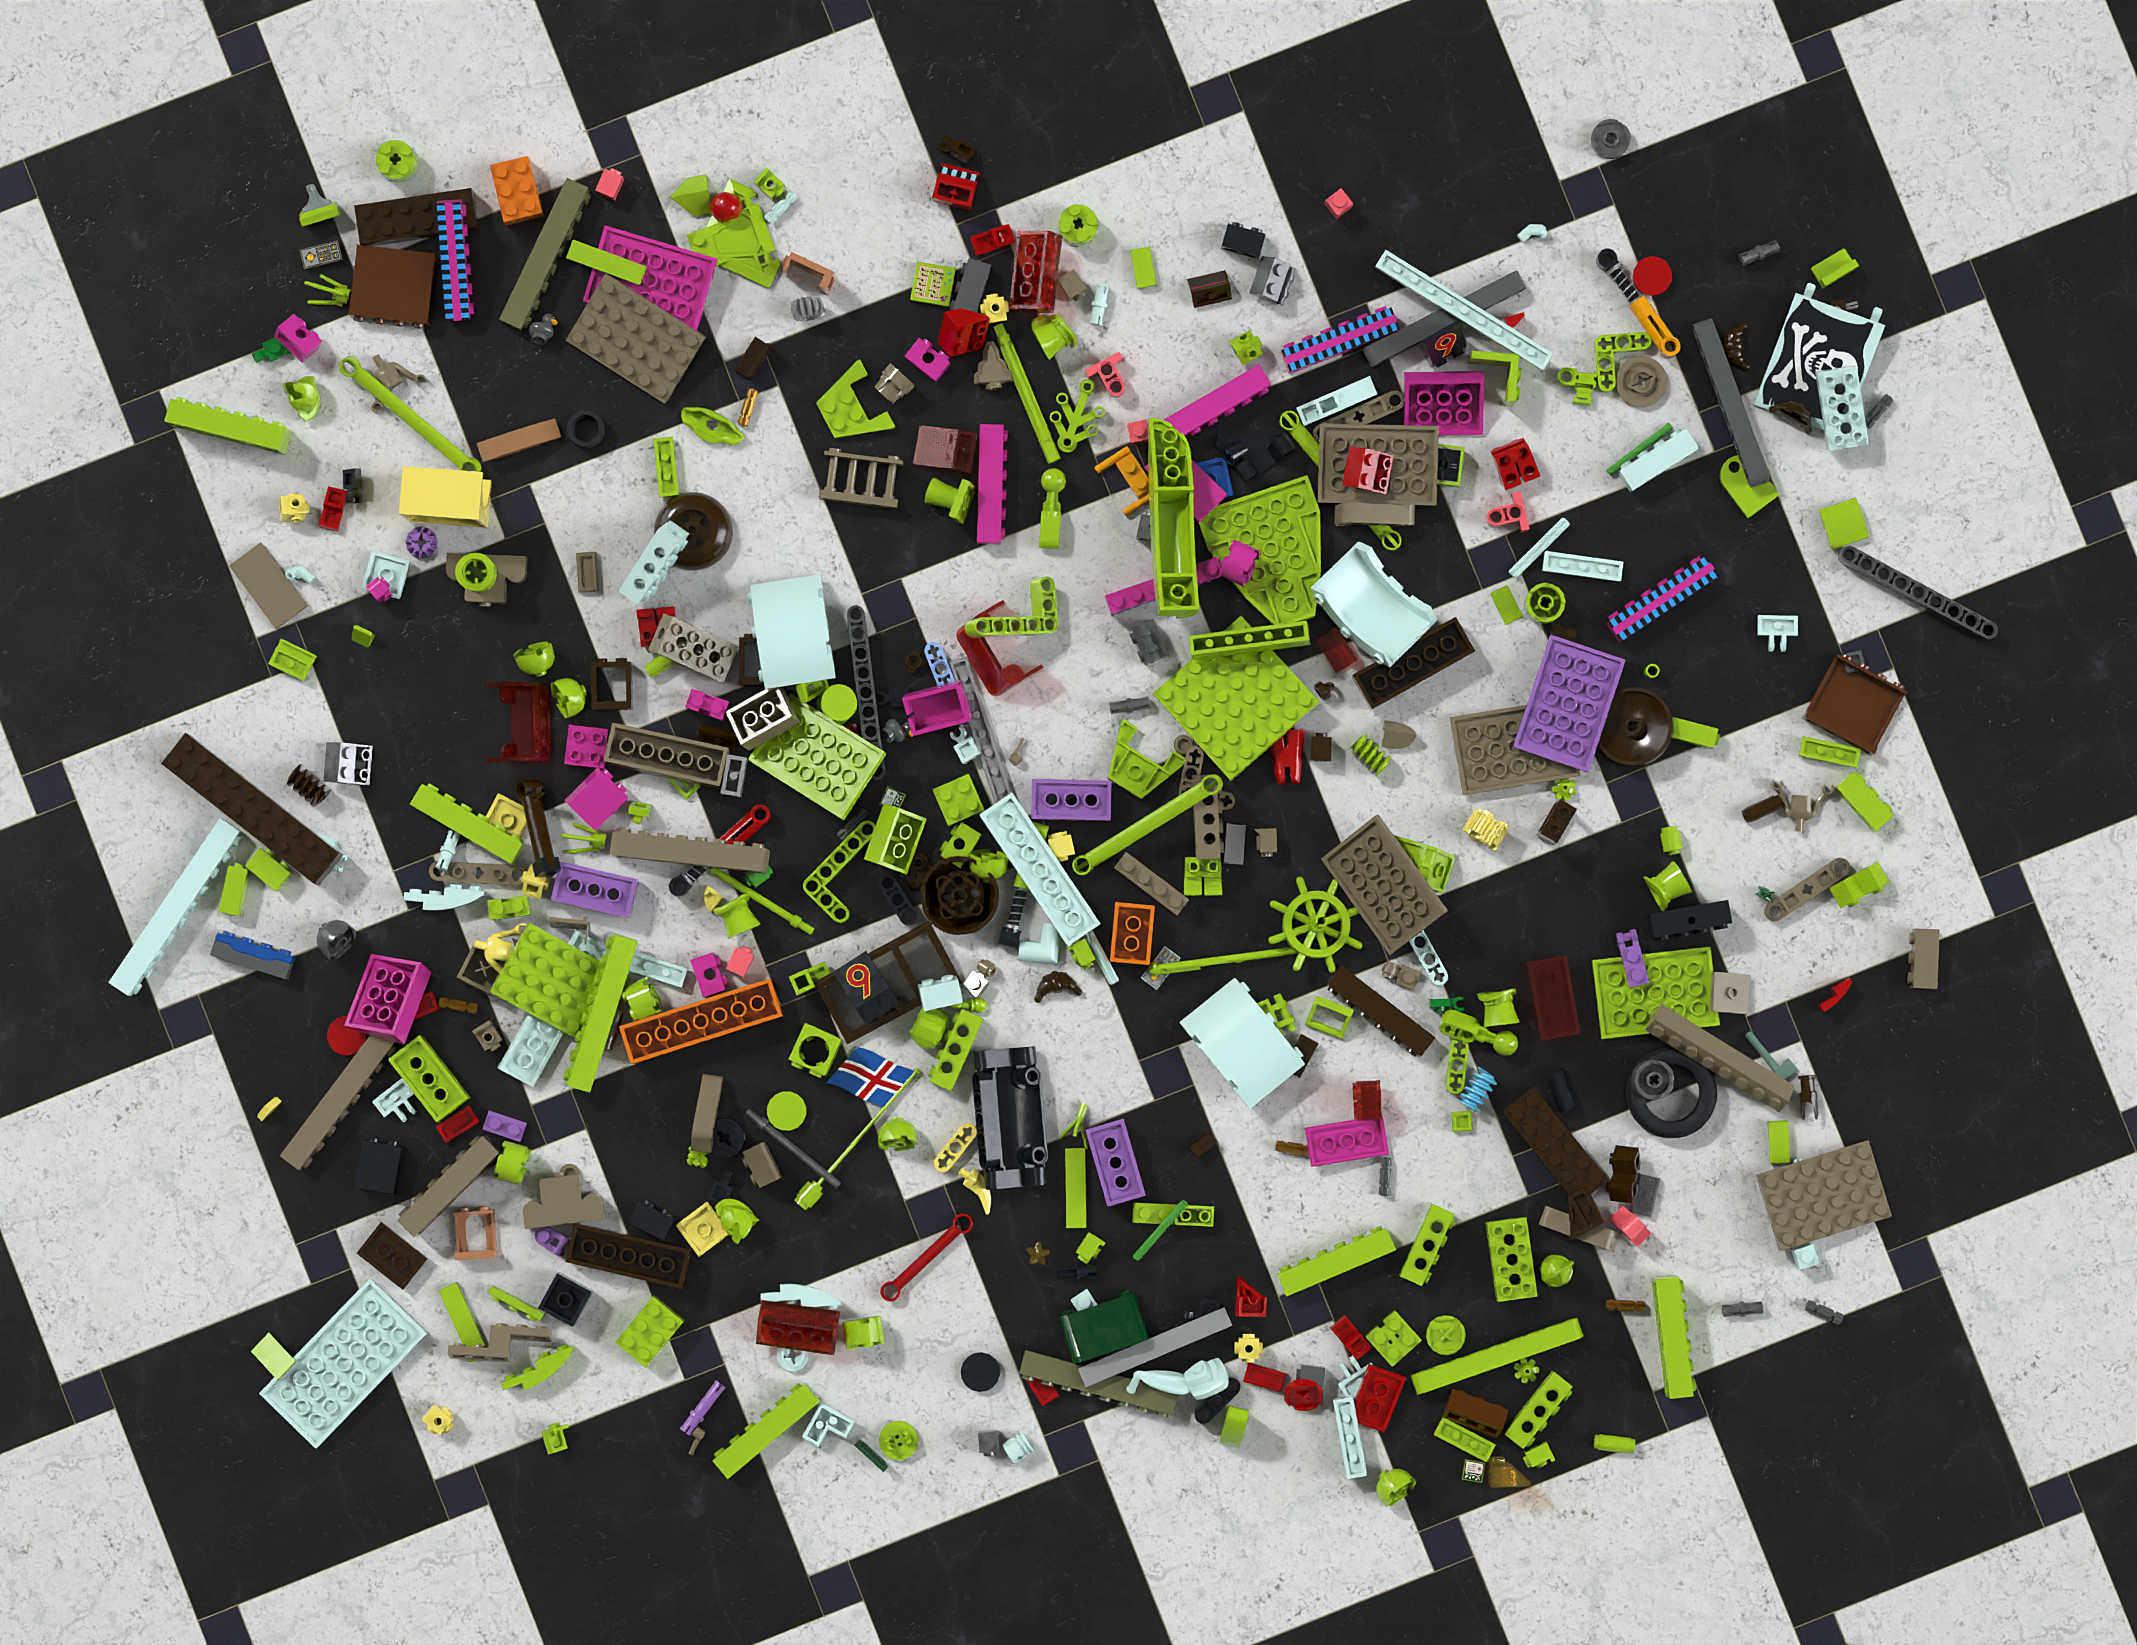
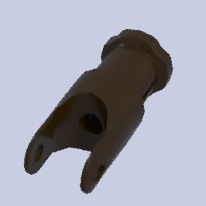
M1816 1075L1798 1076L1801 1085L1799 1098L1802 1120H1805V1105L1807 1102L1811 1103L1814 1107L1815 1119H1818V1099L1814 1086Z

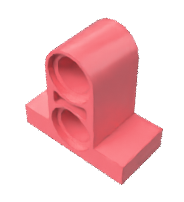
M1120 352L1085 370L1088 379L1096 375L1099 376L1111 397L1118 398L1123 395L1125 385L1115 367L1116 364L1123 361ZM1104 366H1109L1112 369V373L1110 375H1103L1101 369ZM1118 383L1122 389L1120 392L1114 393L1110 389L1111 385Z
M1521 491L1511 494L1513 504L1493 508L1486 516L1487 524L1493 528L1518 522L1520 533L1530 529ZM1515 508L1519 510L1520 516L1512 518L1509 513L1510 509ZM1498 513L1501 517L1500 522H1492L1490 515Z
M1623 1205L1609 1218L1636 1247L1651 1234L1646 1225Z

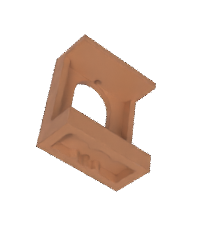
M791 252L790 256H785L782 262L785 276L788 277L794 265L821 278L822 280L819 284L820 292L828 296L836 279L833 271Z
M489 1206L477 1207V1211H470L469 1208H457L458 1212L453 1213L456 1235L455 1261L496 1258L495 1210H489ZM478 1214L485 1221L487 1250L467 1251L466 1220L470 1215Z

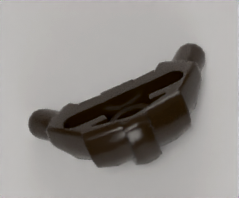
M1743 322L1723 335L1722 347L1728 362L1735 367H1740L1747 371L1750 369V364L1744 361L1742 335L1748 328V324Z
M1789 400V402H1781L1769 407L1770 413H1778L1797 423L1804 429L1805 433L1808 434L1812 430L1811 412L1804 407L1805 405L1802 402Z
M1052 971L1050 974L1042 977L1034 1001L1040 1003L1047 993H1061L1067 990L1080 996L1082 995V990L1067 972Z

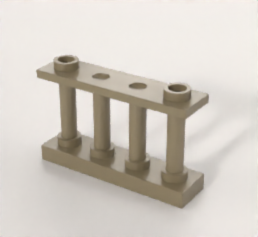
M829 448V451H824V456L830 457L827 486L824 487V490H819V500L898 509V500L894 499L893 491L897 466L903 467V461L900 460V457L888 456L887 459L841 453V449ZM838 459L850 460L847 485L844 493L836 492V488H834ZM858 461L869 462L866 492H863V495L855 494L856 491H854ZM877 463L889 465L886 491L883 498L875 497V493H873Z

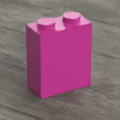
M599 767L564 800L595 831L629 798L625 794L627 789L620 782L615 784L611 780L613 776L606 769L602 771Z

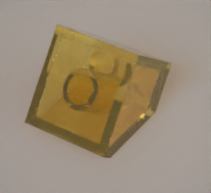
M1503 1456L1491 1457V1460L1487 1461V1480L1491 1488L1531 1486V1482L1509 1461L1505 1460Z

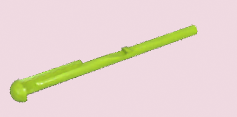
M1291 947L1165 964H1156V961H1153L1149 965V972L1153 976H1158L1161 974L1199 970L1202 966L1231 962L1241 963L1248 960L1298 953Z

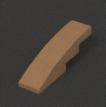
M554 418L477 443L482 461L486 462L559 439L561 434Z

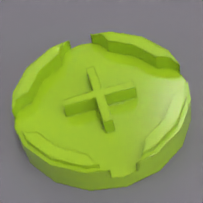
M781 1092L769 1101L767 1116L775 1128L790 1131L798 1128L803 1123L806 1117V1105L798 1094Z
M1443 1315L1436 1317L1427 1327V1343L1438 1354H1454L1461 1349L1465 1342L1466 1333L1464 1326L1458 1319L1452 1316Z

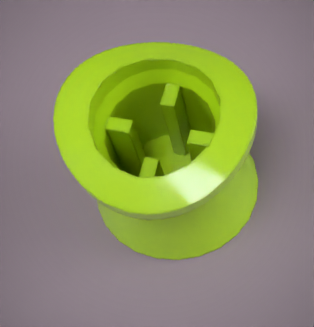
M1060 313L1054 315L1055 318L1051 320V323L1032 328L1035 338L1049 360L1065 346L1068 347L1070 345L1071 348L1077 346V339Z
M470 553L458 561L455 568V576L459 584L464 588L474 592H482L490 589L496 582L497 569L486 555Z
M836 684L830 686L817 699V710L841 725L846 723L857 709V698L854 692L845 685Z
M1674 861L1656 877L1651 879L1646 876L1643 877L1661 911L1667 909L1670 900L1692 893L1683 873Z
M747 893L713 909L715 915H720L723 918L727 939H731L760 925V922L748 908L747 902L750 898Z
M1515 988L1500 992L1477 994L1478 999L1483 1001L1485 1005L1484 1027L1520 1022L1512 1002L1513 995L1516 994Z

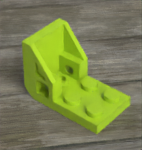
M1394 835L1433 891L1443 894L1456 856L1436 847Z

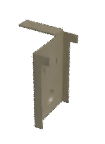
M584 916L583 920L549 917L551 927L586 930V945L590 923H587V917Z

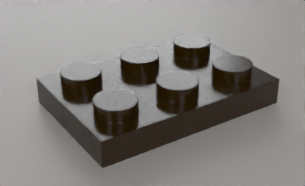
M380 1222L356 1253L402 1290L406 1288L428 1260L424 1254L383 1222Z

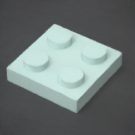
M372 551L361 589L368 591L365 587L376 577L379 579L383 577L390 584L388 589L393 594L391 597L400 600L411 562Z

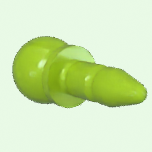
M981 997L979 999L969 998L968 1001L950 1005V1007L982 1013L986 1010L987 1003Z

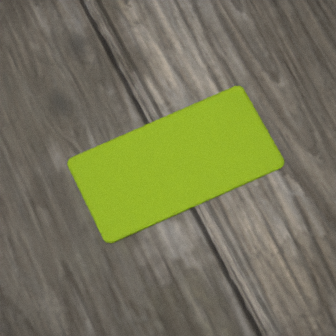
M1507 585L1490 593L1505 625L1523 617Z

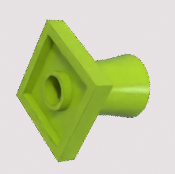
M933 478L925 495V504L951 509L949 517L956 523L964 525L977 488L970 481L962 479L960 487L957 489Z

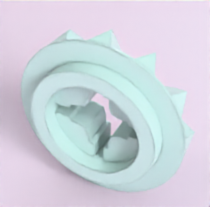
M789 1339L783 1342L777 1350V1360L780 1366L788 1371L800 1370L808 1361L809 1352L807 1347L799 1340ZM791 1347L794 1349V1352L801 1353L795 1357V1364L790 1357H784L790 1353Z

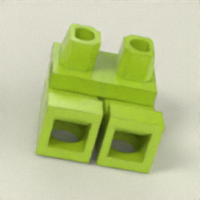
M1185 857L1184 896H1202V877H1204V896H1222L1221 857L1212 859Z

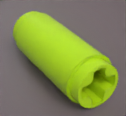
M659 655L648 662L644 669L652 678L675 665L676 662Z
M1599 1434L1594 1437V1448L1630 1454L1634 1453L1635 1439Z

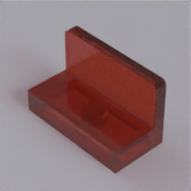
M1337 626L1316 640L1335 673L1340 672L1357 661Z

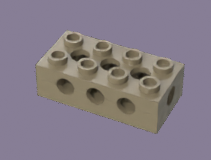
M663 614L648 650L713 680L724 683L739 646L678 618Z
M1192 775V787L1202 782V779L1208 775ZM1208 778L1206 780V786L1215 781L1216 779ZM1216 784L1208 790L1214 792L1217 789L1218 784ZM1221 790L1212 795L1209 800L1203 799L1193 805L1196 859L1220 858V853H1224V842L1219 836V833H1223L1222 818H1219V813H1222V801L1218 799V794H1221ZM1207 813L1213 815L1212 818L1208 820L1204 819L1203 817ZM1207 833L1214 834L1211 839L1204 838Z

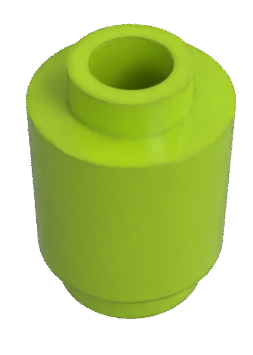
M1677 825L1661 828L1662 833L1660 836L1663 851L1668 852V855L1680 853L1679 849H1683Z

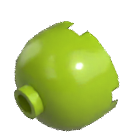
M547 641L531 644L526 651L520 649L515 652L513 656L519 669L528 675L535 674L536 677L545 675L547 673L546 670L551 668L555 658L552 644Z
M563 678L551 683L553 698L557 697L559 704L556 705L564 718L573 717L584 708L587 692L583 685L580 686L577 681L571 678Z
M987 849L971 851L970 857L977 861V865L969 862L970 870L975 872L984 883H990L991 877L988 873H991L995 879H999L1005 874L1008 867V858L1004 852L997 851V854L990 853L991 850Z
M902 1117L891 1118L879 1130L878 1146L880 1149L888 1151V1147H895V1151H907L915 1148V1144L918 1145L916 1129L909 1121L903 1120Z
M1386 1469L1379 1475L1380 1480L1377 1483L1376 1491L1385 1507H1388V1505L1391 1507L1407 1495L1405 1492L1408 1488L1411 1490L1414 1488L1416 1480L1405 1470L1392 1469L1388 1471Z

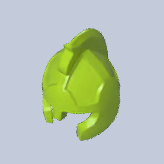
M305 376L296 383H283L284 391L288 394V402L292 408L298 411V416L304 422L313 419L320 406V394L315 377Z
M735 1199L721 1200L714 1208L716 1209L717 1217L721 1219L723 1230L729 1236L731 1235L732 1240L737 1244L740 1242L741 1237L744 1239L751 1230V1227L759 1221L749 1207Z
M1561 1255L1547 1256L1538 1269L1541 1271L1542 1281L1547 1283L1549 1287H1560L1567 1284L1572 1277L1574 1261H1569Z

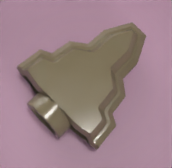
M994 341L987 342L983 350V360L978 364V372L974 374V384L986 385V390L1002 389V383L1013 381L1012 372L1007 369L1006 362L1000 358L999 349Z

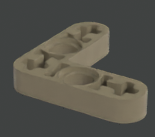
M1197 745L1190 746L1187 749L1179 795L1182 794V791H1186V788H1192V779L1186 777V771L1193 768L1196 770L1197 775L1201 773L1204 752ZM1194 749H1197L1198 753L1201 754L1200 757L1196 758L1195 764L1199 763V767L1187 765V761L1192 762V756L1189 753L1193 752ZM1221 790L1218 798H1225V795H1228L1229 799L1232 800L1227 806H1224L1222 802V809L1229 810L1235 804V797L1231 792Z

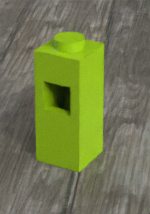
M1673 717L1674 731L1672 739L1708 749H1713L1714 745H1718L1720 734H1717V728Z
M234 863V866L228 865L218 912L241 916L251 872L246 869L244 864Z

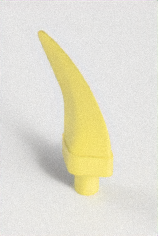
M961 1168L958 1174L965 1178L963 1185L979 1196L985 1213L989 1214L991 1194L990 1190H985L984 1177L976 1169L969 1172L965 1168Z

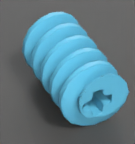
M1480 1067L1477 1069L1481 1074H1473L1476 1081L1469 1080L1472 1087L1466 1086L1464 1088L1468 1094L1461 1093L1460 1096L1463 1101L1457 1100L1469 1109L1477 1112L1480 1111L1477 1104L1484 1105L1481 1097L1488 1099L1485 1091H1493L1490 1084L1497 1085L1494 1076Z

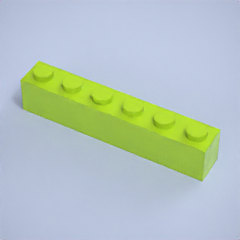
M1307 621L1189 636L1190 653L1193 660L1311 645Z
M429 783L427 786L421 784L410 805L512 865L516 863L526 846L522 843L523 838L514 833L510 836L505 833L506 828L497 823L493 826L488 823L489 818L481 813L476 816L471 813L472 808L464 803L459 806L454 803L456 799L447 793L444 796L437 793L439 789Z
M1382 1226L1371 1229V1234L1364 1236L1362 1233L1352 1237L1353 1241L1346 1244L1343 1241L1334 1245L1335 1249L1329 1252L1327 1249L1315 1253L1317 1257L1310 1260L1309 1257L1298 1260V1265L1291 1267L1289 1264L1279 1268L1280 1272L1277 1273L1286 1297L1395 1251L1396 1248L1386 1227L1382 1229Z
M800 1383L795 1385L790 1390L792 1392L787 1398L782 1396L775 1402L777 1407L772 1411L768 1408L760 1415L761 1420L758 1423L751 1422L744 1428L746 1433L741 1437L737 1434L729 1441L731 1445L727 1449L722 1447L714 1454L716 1458L713 1462L727 1479L820 1402L806 1383L802 1386Z

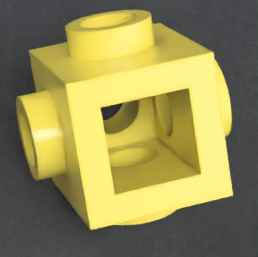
M998 294L986 295L987 299L982 300V304L979 305L980 314L988 316L990 318L989 323L1006 321V312H1009L1007 300L1004 301V298L998 297ZM992 305L996 307V312L992 310Z
M291 493L287 496H280L279 510L281 522L299 523L305 520L306 513H309V503L305 501L304 494Z
M531 864L528 872H523L521 894L541 899L544 889H549L551 879L548 877L535 878Z
M1243 1334V1337H1238V1342H1235L1234 1353L1238 1354V1358L1242 1359V1362H1254V1359H1259V1354H1263V1342H1259V1338L1255 1337V1334ZM1247 1345H1251L1253 1347V1350L1251 1352L1245 1351V1347Z
M436 1403L422 1418V1421L428 1425L426 1428L432 1434L436 1435L437 1433L441 1435L443 1432L447 1434L454 1426L451 1422L455 1418L452 1416L453 1412L446 1406L442 1408ZM441 1418L442 1423H439L437 1419Z

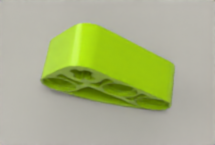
M1234 1406L1227 1407L1219 1444L1236 1448L1240 1447L1249 1410Z

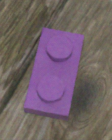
M489 1110L483 1130L521 1142L527 1123Z

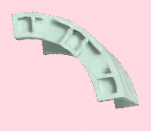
M1358 541L1311 587L1314 593L1313 598L1340 628V632L1344 637L1350 638L1361 649L1371 655L1378 664L1383 663L1391 667L1438 620L1431 606L1423 603L1413 595L1408 597L1402 592L1403 587L1392 576L1387 577L1382 571L1384 566L1374 553L1372 547Z
M817 574L750 585L751 592H748L747 596L749 604H752L755 624L754 627H751L753 639L757 638L762 669L758 671L760 682H764L765 689L836 678L831 644L827 645L826 643L830 640L821 575Z
M1234 978L1179 1023L1250 1109L1304 1066L1305 1063L1301 1059L1303 1054L1296 1046L1292 1048L1273 1024L1276 1022L1269 1012L1265 1014L1248 994L1250 989L1244 982L1239 983Z

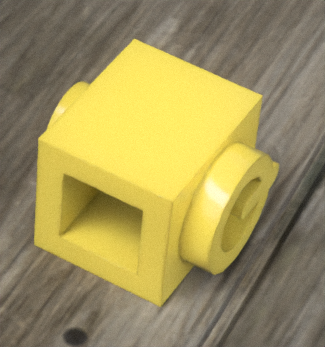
M1067 831L1048 835L1047 845L1059 862L1066 861L1068 856L1075 855L1071 835H1067Z

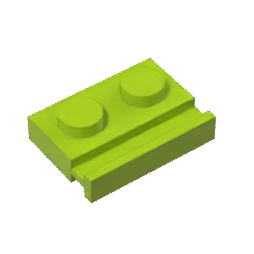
M280 639L268 664L305 682L317 656Z

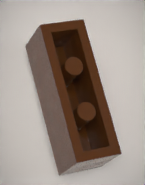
M1452 1389L1442 1417L1498 1438L1503 1430L1509 1410L1499 1404L1486 1402L1483 1398L1468 1395L1462 1390Z

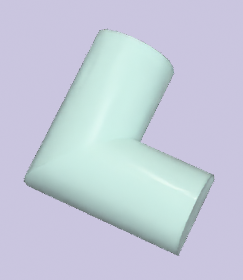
M1042 923L1040 943L1020 940L1018 960L1057 965L1061 936L1053 924Z
M820 1402L802 1438L818 1447L821 1445L828 1430L846 1439L855 1420Z

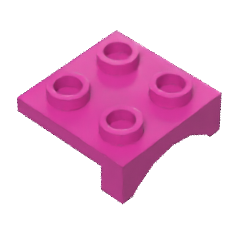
M569 725L564 764L605 769L604 756L609 729Z

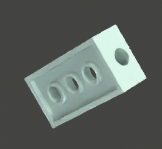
M1853 365L1815 372L1827 450L1833 451L1868 445L1857 366ZM1838 383H1842L1844 386V390L1840 394H1836L1834 391V387ZM1840 403H1845L1847 406L1844 413L1837 411ZM1848 422L1850 429L1846 433H1842L1840 430L1841 425Z
M671 520L660 527L618 592L637 605L653 597L658 590V583L662 582L668 574L666 570L669 566H673L678 559L676 555L687 545L688 541L686 538L689 533Z

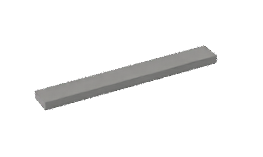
M966 656L950 661L949 665L954 680L962 679L972 713V719L968 723L974 741L981 753L979 757L994 802L997 803L1012 793L968 657Z
M1224 1307L1083 1366L1078 1371L1084 1386L1088 1387L1232 1326Z

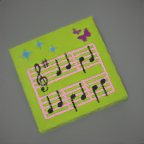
M917 261L910 301L949 307L956 268Z

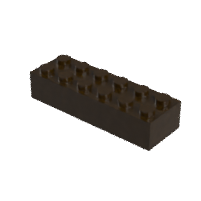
M472 188L354 205L360 245L379 246L439 237L436 203L441 200L462 199V205H466V216H463V222L467 224L468 232L478 231L479 223L474 191Z
M1454 617L1422 635L1391 667L1383 663L1378 664L1374 662L1351 677L1371 711L1475 652V649L1458 619Z
M1530 1087L1500 1111L1568 1196L1586 1186L1590 1194H1592L1608 1181L1606 1176L1534 1087Z
M574 1223L565 1262L682 1289L692 1249L582 1223Z

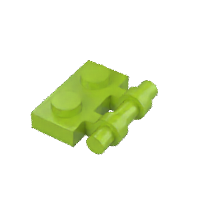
M1281 993L1273 996L1276 1004L1272 1006L1268 999L1257 1003L1265 1014L1269 1012L1276 1020L1273 1024L1282 1035H1284L1281 1029L1283 1026H1287L1289 1032L1296 1030L1293 1023L1295 1020L1293 1016H1290L1286 1007L1288 1004L1286 999L1283 1000ZM1278 1009L1284 1019L1278 1022L1274 1013Z

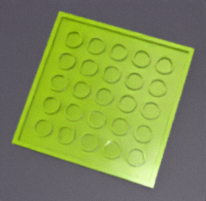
M1240 616L1224 631L1252 627ZM1273 650L1197 660L1191 659L1153 693V696L1230 781L1320 703Z

